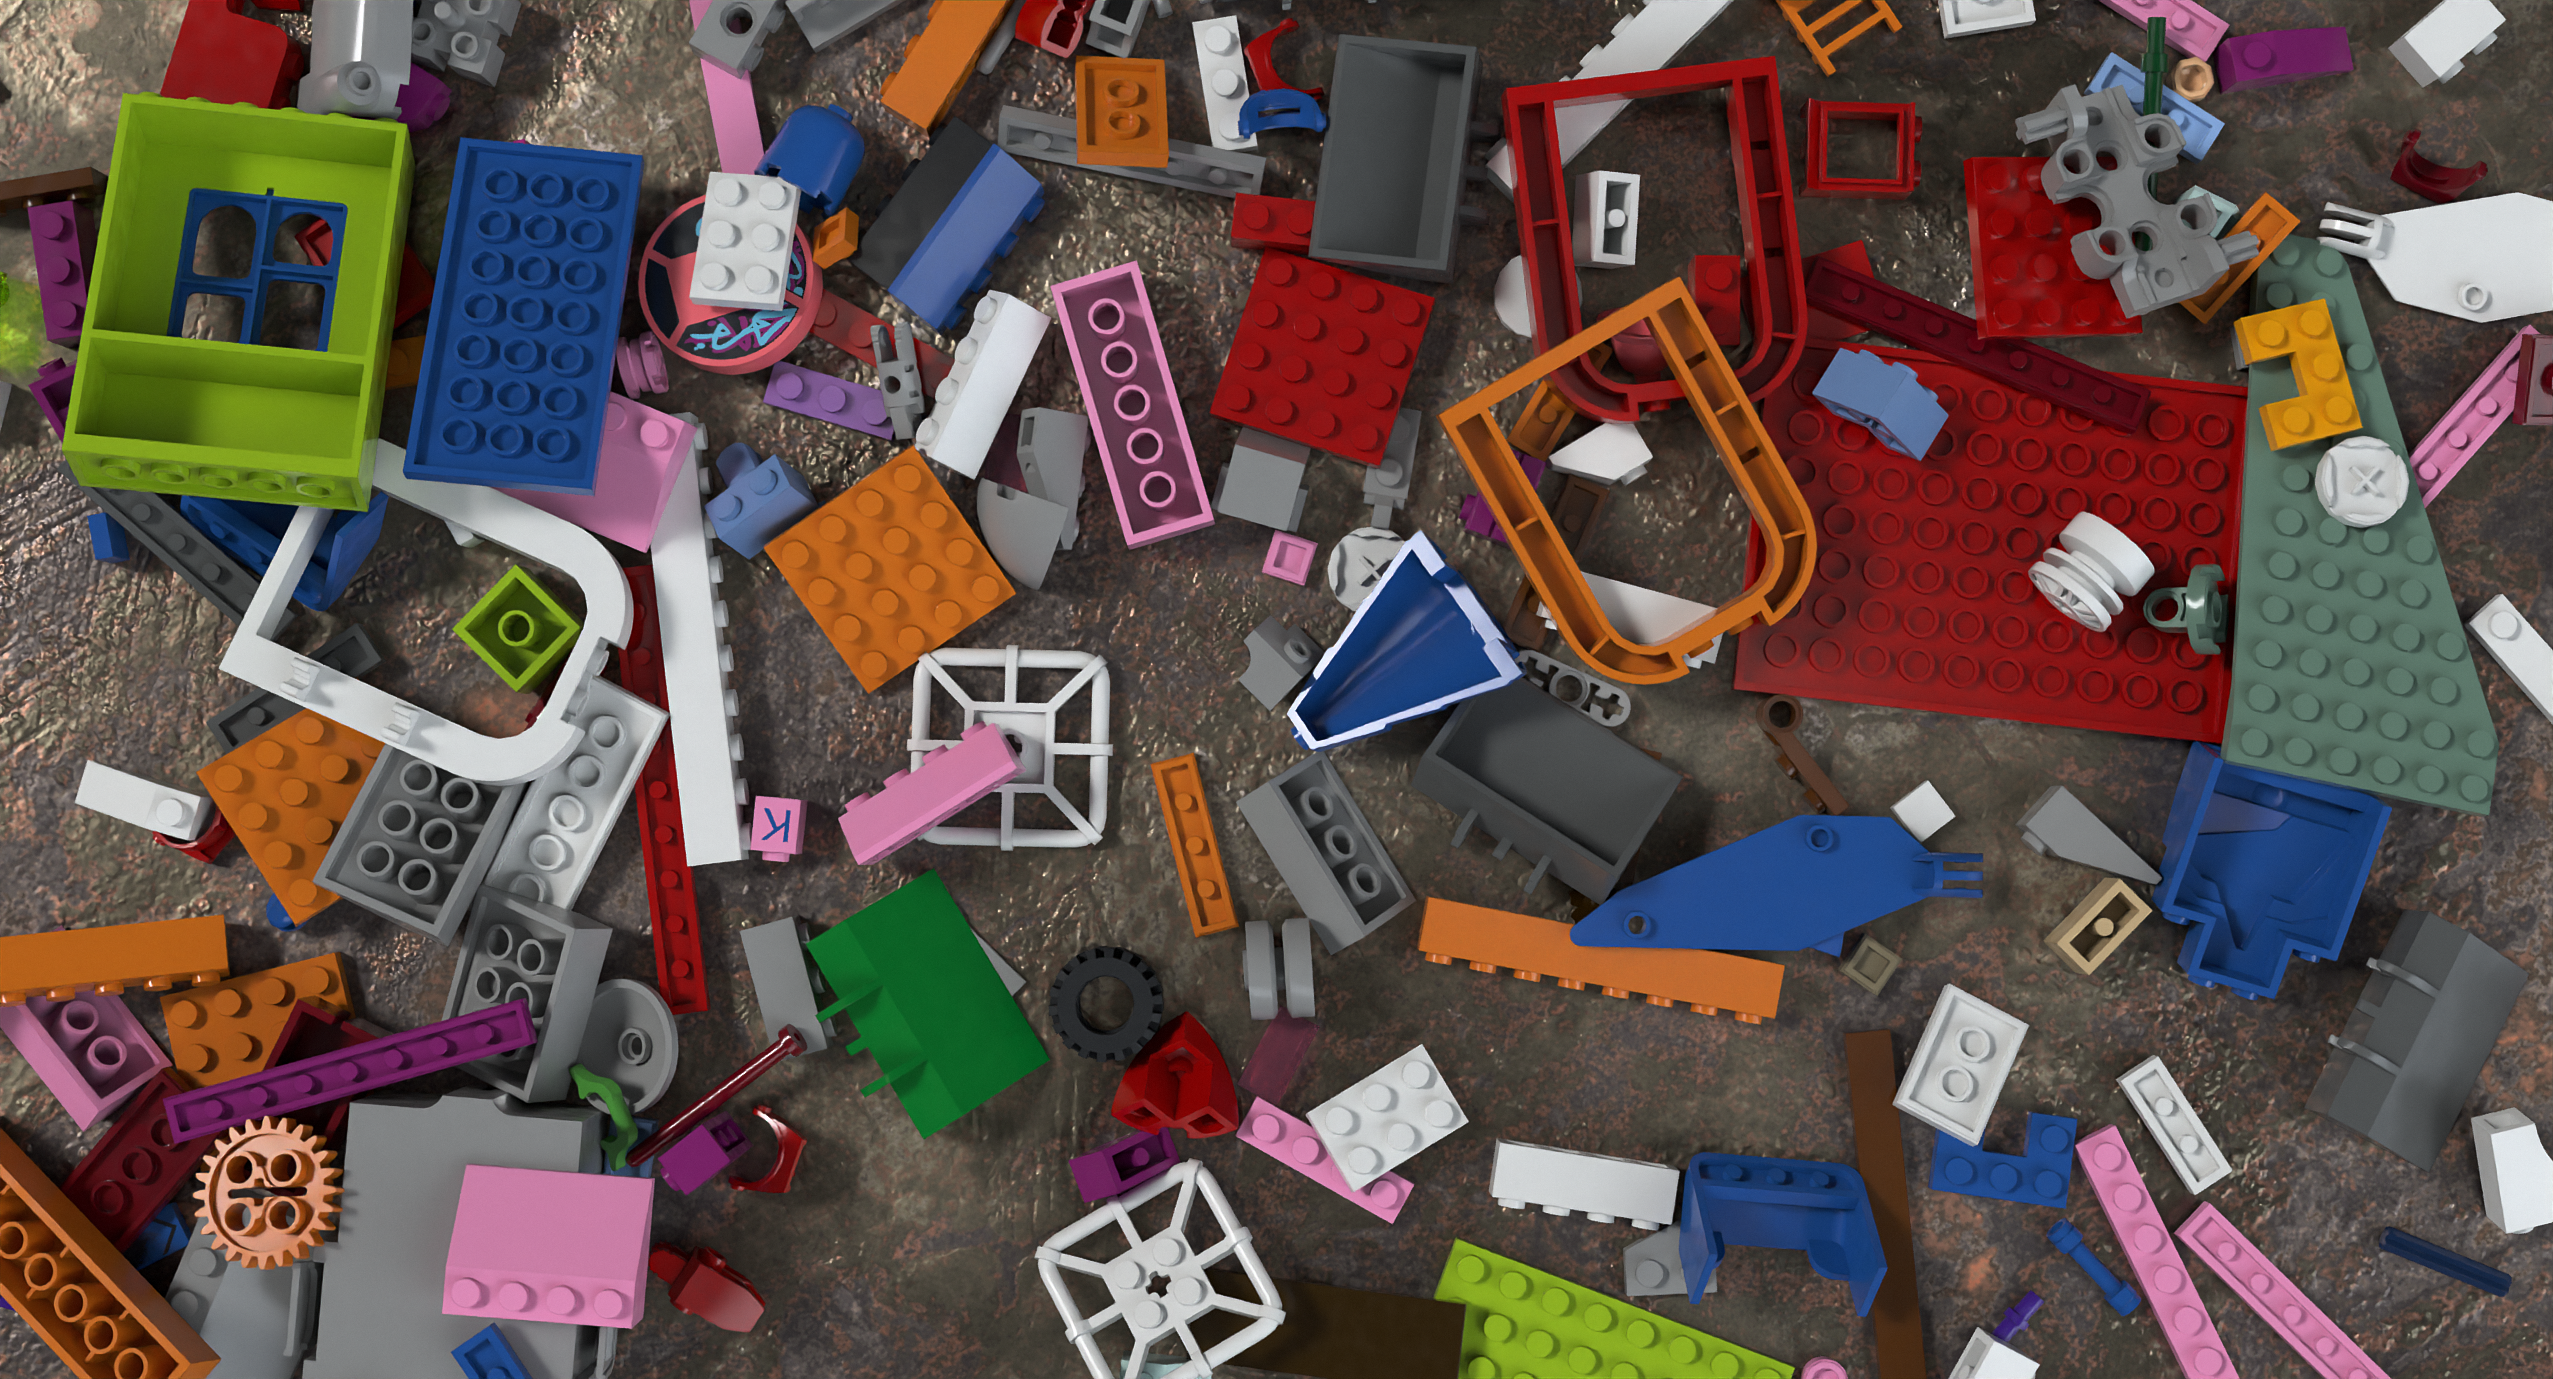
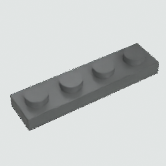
M360 623L354 624L306 656L355 679H360L386 662L367 630ZM258 687L206 723L226 754L304 710L306 707Z

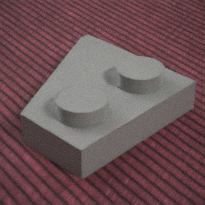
M1681 1218L1675 1222L1672 1221V1225L1665 1224L1652 1235L1640 1238L1623 1248L1624 1284L1627 1296L1688 1294L1678 1249ZM1716 1268L1711 1272L1704 1293L1717 1292Z

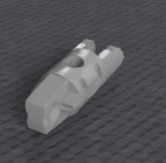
M908 321L899 322L896 324V328H894L897 358L893 357L891 341L889 340L890 336L884 325L871 326L870 333L876 366L879 371L878 377L886 416L892 419L897 440L916 438L917 430L922 423L921 413L925 412V404L921 392L922 386L919 369L916 364L917 358L911 325Z

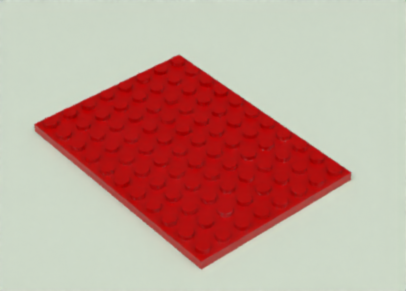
M1806 338L1801 356L1790 375L1773 392L1762 398L1760 421L1811 512L1817 541L1815 566L1804 594L1781 620L1772 626L1761 624L1755 614L1751 616L1754 623L1737 633L1731 690L1774 695L1788 694L1793 697L2222 744L2232 679L2248 387L2104 371L2152 391L2138 429L2133 435H2130L1925 351ZM1840 348L1857 354L1861 349L1869 351L1889 366H1892L1894 362L1902 363L1917 373L1916 381L1919 384L1929 388L1938 395L1939 398L1936 402L1949 416L1921 461L1887 448L1867 427L1832 414L1812 394ZM1751 511L1741 594L1758 581L1766 564L1767 547L1762 531ZM2082 511L2103 519L2121 531L2143 551L2154 566L2155 573L2136 595L2127 596L2115 591L2123 603V610L2117 615L2109 614L2112 623L2103 632L2091 630L2059 611L2035 586L2028 573L2036 562L2046 563L2043 553L2048 548L2052 547L2068 553L2061 544L2059 535L2073 518ZM2195 565H2219L2224 573L2225 581H2217L2219 595H2228L2229 601L2227 638L2225 642L2216 643L2221 650L2220 654H2196L2191 646L2188 633H2167L2156 629L2144 616L2143 607L2147 597L2157 589L2187 587L2191 570ZM2172 599L2160 602L2155 611L2157 620L2165 622L2173 619L2178 612V603Z

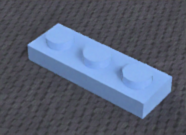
M2111 52L2102 63L2084 94L2090 95L2108 87L2113 88L2123 85L2135 112L2143 116L2145 73H2140V69ZM2163 85L2161 114L2173 119L2182 132L2186 145L2179 154L2194 164H2198L2206 155L2225 123Z

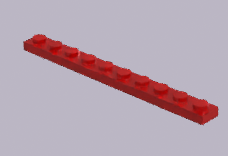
M653 564L622 568L630 585L634 610L632 630L626 649L618 647L622 687L670 713ZM669 716L635 783V793L660 996L667 1003L672 1015L708 1011L711 1010L694 868L693 866H687L671 719Z

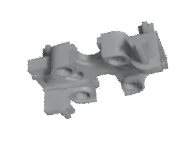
M2076 84L2060 89L2045 110L2016 119L2015 123L2018 128L2016 136L2018 140H2023L2024 144L2047 138L2054 152L2041 171L2042 185L2049 200L2057 204L2067 202L2073 198L2083 197L2093 201L2100 209L2102 216L2101 225L2094 230H2087L2073 236L2070 240L2072 245L2071 251L2077 265L2088 277L2098 280L2109 278L2126 319L2137 315H2145L2152 310L2202 295L2230 269L2229 265L2259 255L2256 247L2259 240L2256 235L2251 236L2249 231L2217 241L2209 235L2216 226L2218 218L2216 208L2209 193H2205L2197 198L2181 200L2171 205L2162 204L2153 199L2147 187L2148 177L2155 172H2163L2174 167L2179 162L2176 155L2184 148L2186 141L2179 126L2169 116L2160 113L2146 116L2137 114L2129 101L2123 85L2113 88L2108 87L2100 92L2084 97L2080 96ZM2145 139L2153 142L2156 148L2150 146ZM2101 151L2112 154L2117 161V169L2109 171L2100 167L2096 160V154ZM2064 164L2071 166L2076 174L2068 171ZM2181 219L2186 220L2192 226V229L2186 227ZM2140 231L2149 235L2153 243L2152 250L2142 251L2136 248L2132 242V233ZM2099 244L2106 246L2112 255L2103 252Z

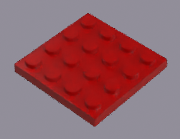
M1971 157L1963 161L1978 340L2134 336L2143 333L2141 315L2126 319L2109 278L2100 280L2090 278L2077 265L2071 251L2072 245L2070 240L2077 234L2098 228L2102 220L2101 211L2093 201L2083 197L2073 198L2067 202L2057 204L2049 200L2042 185L2041 171L2050 157ZM2096 157L2099 166L2109 171L2117 169L2115 157ZM2064 164L2068 171L2076 174L2071 166ZM2133 232L2131 238L2133 244L2135 245V236ZM2099 244L2103 252L2112 255L2106 246Z
M1265 247L1209 412L1210 416L1380 469L1436 303L1435 298Z

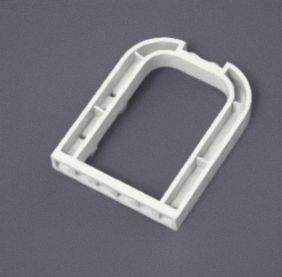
M378 438L372 481L373 489L379 492L382 491L388 496L571 576L584 591L588 612L583 630L543 713L532 727L517 736L497 739L480 735L270 641L335 510L329 508L298 507L218 669L470 781L485 785L505 786L521 784L539 778L564 762L582 740L585 731L570 724L573 716L579 717L586 707L589 699V692H586L587 686L592 676H599L607 663L609 651L605 649L608 643L621 649H626L634 617L632 592L627 577L615 557L596 538L584 529L489 486L406 479L403 473L406 450Z

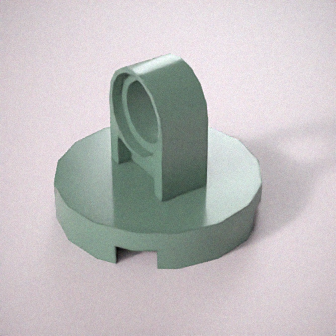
M2216 564L2195 565L2191 570L2187 587L2161 588L2152 592L2145 600L2143 607L2144 616L2147 621L2161 632L2188 633L2191 646L2196 654H2220L2221 650L2216 643L2226 641L2229 623L2228 595H2219L2217 581H2225L2221 567ZM2167 599L2175 600L2178 603V612L2175 617L2165 622L2158 621L2155 616L2158 604Z

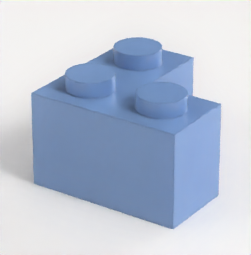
M1840 348L1812 392L1832 414L1867 427L1887 448L1919 461L1922 460L1949 416L1936 402L1939 398L1938 395L1916 381L1918 375L1915 371L1899 362H1894L1892 366L1884 364L1879 357L1863 349L1857 354Z

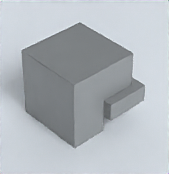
M1243 427L1235 443L1230 464L1225 462L1222 464L1211 508L1223 514L1283 531L1297 532L1309 486L1303 485L1301 482L1311 448Z

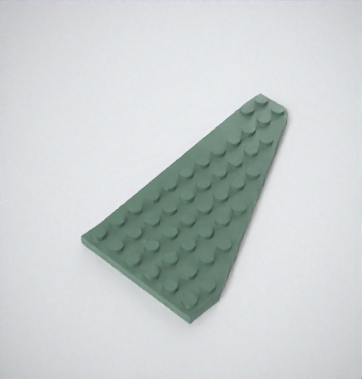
M2288 234L2251 274L2249 316L2325 298L2363 428L2354 432L2271 452L2258 408L2266 404L2299 397V391L2288 355L2249 365L2232 682L2220 757L2224 759L2223 763L2479 817L2488 816L2490 813L2499 742L2349 266L2335 248L2320 245L2319 240ZM2367 436L2384 441L2390 446L2388 448L2396 456L2399 455L2406 464L2409 487L2407 499L2391 518L2378 525L2358 528L2342 524L2327 513L2318 499L2315 477L2317 466L2326 451L2345 439Z

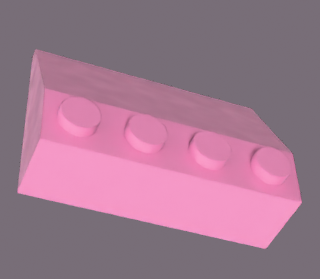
M610 391L595 496L499 487L491 488L565 521L647 553L698 428L683 420Z
M467 1164L446 1263L442 1314L632 1329L644 1316L655 1178Z

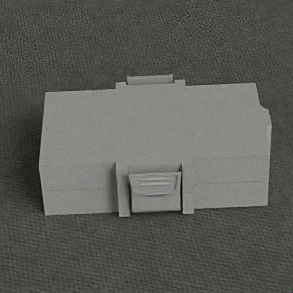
M472 1083L448 1094L382 1090L350 1102L343 1177L344 1192L341 1199L343 1211L340 1212L339 1229L322 1237L325 1244L322 1247H314L312 1260L296 1261L291 1266L293 1277L287 1345L284 1348L283 1356L293 1357L299 1350H308L317 1345L316 1353L304 1360L302 1379H468L451 1351L495 1322L533 1379H607L613 1370L615 1361L617 1327L442 1314L446 1263L466 1165L470 1163L603 1174L605 1150L601 1147L600 1141L606 1138L608 1114L593 1106L544 1102L527 1103L499 1088L488 1089L486 1088L487 1084Z

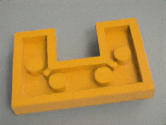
M2325 298L2243 317L2234 322L2245 364L2250 365L2288 355L2299 391V397L2266 404L2258 408L2271 452L2354 432L2363 428Z

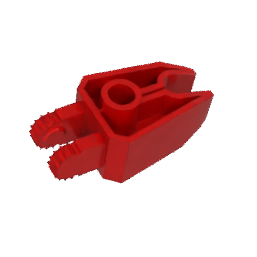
M661 1240L659 1243L655 1242V1246H652V1250L649 1252V1270H652L653 1274L657 1273V1277L670 1284L667 1295L670 1297V1303L675 1308L688 1315L695 1313L725 1330L750 1332L764 1312L766 1303L753 1283L727 1265L728 1260L721 1253L708 1246H705L704 1249L695 1246L689 1254L676 1245L672 1246L671 1242L668 1243L666 1240L665 1242Z

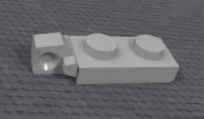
M1400 408L1381 468L1377 469L1367 466L1363 493L1365 494L1363 503L1374 505L1370 527L1388 530L1392 508L1403 510L1404 501L1408 497L1422 411Z

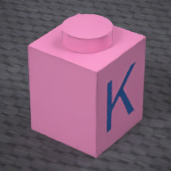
M756 796L750 850L763 851L762 860L789 862L790 854H802L808 800Z

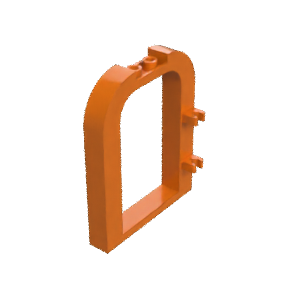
M1680 276L1669 280L1435 415L1561 638L1573 654L1583 663L1609 678L1643 685L1658 684L1680 678L1690 673L1681 656L1688 654L1690 658H1694L1714 646L1711 639L1725 631L1730 636L1741 632L1754 623L1751 616L1755 614L1761 624L1772 626L1797 604L1810 582L1817 551L1816 531L1811 512ZM1642 319L1761 529L1767 547L1765 567L1758 581L1747 591L1670 636L1649 644L1633 643L1622 638L1609 623L1488 409Z

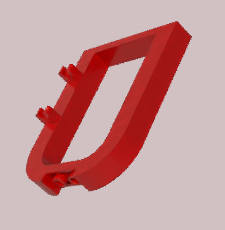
M1775 56L1505 89L1501 95L1535 358L1583 331L1554 108L1724 88L1731 138L1730 146L1735 169L1745 248V263L1748 271L1755 326L1754 345L1747 360L1736 370H1733V373L1751 404L1773 392L1790 375L1805 345L1808 312ZM1587 351L1543 376L1550 390L1562 403L1574 412L1600 423L1634 424L1640 421L1638 410L1640 405H1643L1644 413L1670 410V402L1688 401L1677 379L1636 385L1616 383L1599 373L1590 362Z

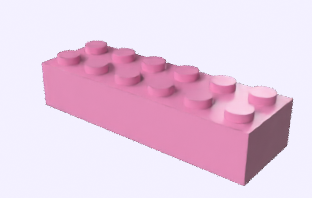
M1137 260L1050 286L1129 550L1215 525Z

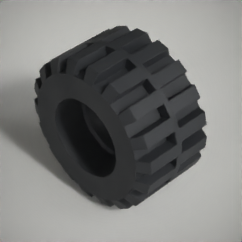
M1099 946L1078 954L1060 970L1050 990L1049 1016H1052L1054 1023L1052 1026L1056 1035L1059 1033L1064 1040L1062 1043L1068 1049L1072 1048L1077 1051L1078 1056L1085 1059L1088 1057L1097 1059L1096 1062H1107V1060L1115 1059L1119 1061L1126 1059L1127 1056L1133 1053H1137L1155 1034L1164 1009L1163 989L1161 982L1158 981L1155 975V970L1137 953H1131L1126 948L1118 946ZM1099 977H1114L1121 980L1127 985L1133 996L1134 1006L1130 1018L1121 1027L1113 1030L1095 1028L1086 1021L1081 1012L1080 998L1084 988L1092 980Z

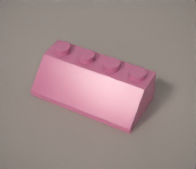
M984 721L978 722L960 734L964 740L950 750H948L945 744L939 746L922 757L925 763L924 766L911 774L907 768L902 769L884 780L883 783L886 789L872 798L868 792H865L845 805L848 812L839 817L838 820L858 865H874L1025 772L1024 765L999 724L992 723L987 726Z
M61 925L60 927L54 929L51 932L65 931V929ZM95 990L75 992L76 998L67 1001L49 1002L46 1001V996L26 998V1004L0 1007V1028L83 1132L122 1108L142 1092L162 1068L173 1066L118 995L101 997L95 996Z

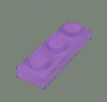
M778 361L774 363L763 400L764 404L891 442L895 438L892 419L886 416L881 390L786 362Z

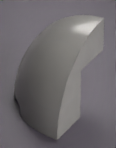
M981 477L976 500L977 519L987 549L998 565L1011 577L1027 587L1039 590L1052 560L1070 508Z

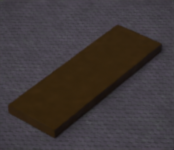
M1212 1268L1204 1269L1216 1294L1263 1305L1247 1273ZM1269 1276L1279 1293L1282 1311L1286 1312L1283 1325H1277L1276 1329L1266 1338L1222 1363L1225 1365L1327 1379H1458L1467 1303ZM1215 1308L1191 1322L1190 1330L1204 1353L1257 1322L1258 1319ZM1187 1351L1186 1359L1191 1360V1357Z

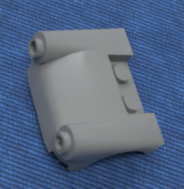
M313 0L311 69L309 74L297 81L296 108L311 114L328 115L329 113L338 112L351 117L390 118L396 120L402 113L401 107H395L400 84L409 85L413 0Z

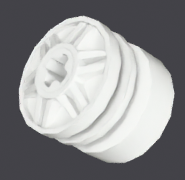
M2082 511L2073 518L2059 535L2060 542L2068 553L2056 548H2048L2043 553L2046 563L2036 562L2028 573L2035 586L2059 611L2091 630L2103 632L2112 623L2109 614L2117 615L2123 610V603L2115 591L2127 596L2136 595L2155 573L2154 566L2143 551L2121 531L2103 519Z

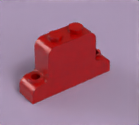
M189 0L160 95L165 98L184 100L189 97H200L212 103L229 105L247 102L259 108L275 110L291 107L290 91L293 82L299 80L304 68L302 50L299 43L280 27L242 16L246 0Z

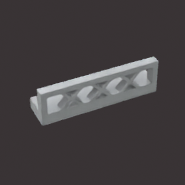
M787 0L785 3L813 50L817 53L905 0Z

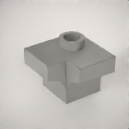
M1095 0L1090 10L1083 16V19L1091 21L1086 44L1121 58H1130L1151 0Z
M1270 615L1244 640L1250 651L1251 661L1246 672L1238 680L1271 711L1320 662L1325 652L1296 624L1286 630Z

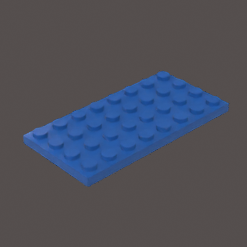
M460 137L403 467L406 479L595 496L644 171L642 155Z

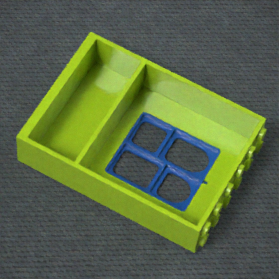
M141 92L139 94L123 93L62 444V452L80 486L368 512L416 167L407 124L399 123L390 118H377L375 120L357 119L338 112L329 113L328 115L311 114L293 107L275 110L259 108L247 102L229 105L212 103L200 97H189L184 100L165 98L154 92ZM235 206L242 208L252 215L256 222L257 232L251 271L249 276L244 279L206 276L193 272L200 224L210 211L218 207ZM298 214H311L323 219L328 223L333 233L329 263L325 266L282 263L274 260V244L279 226L286 219ZM287 281L317 284L325 288L318 346L314 351L260 345L267 290L271 282ZM200 293L242 298L245 301V310L240 340L237 343L183 338L182 330L188 297L192 294Z

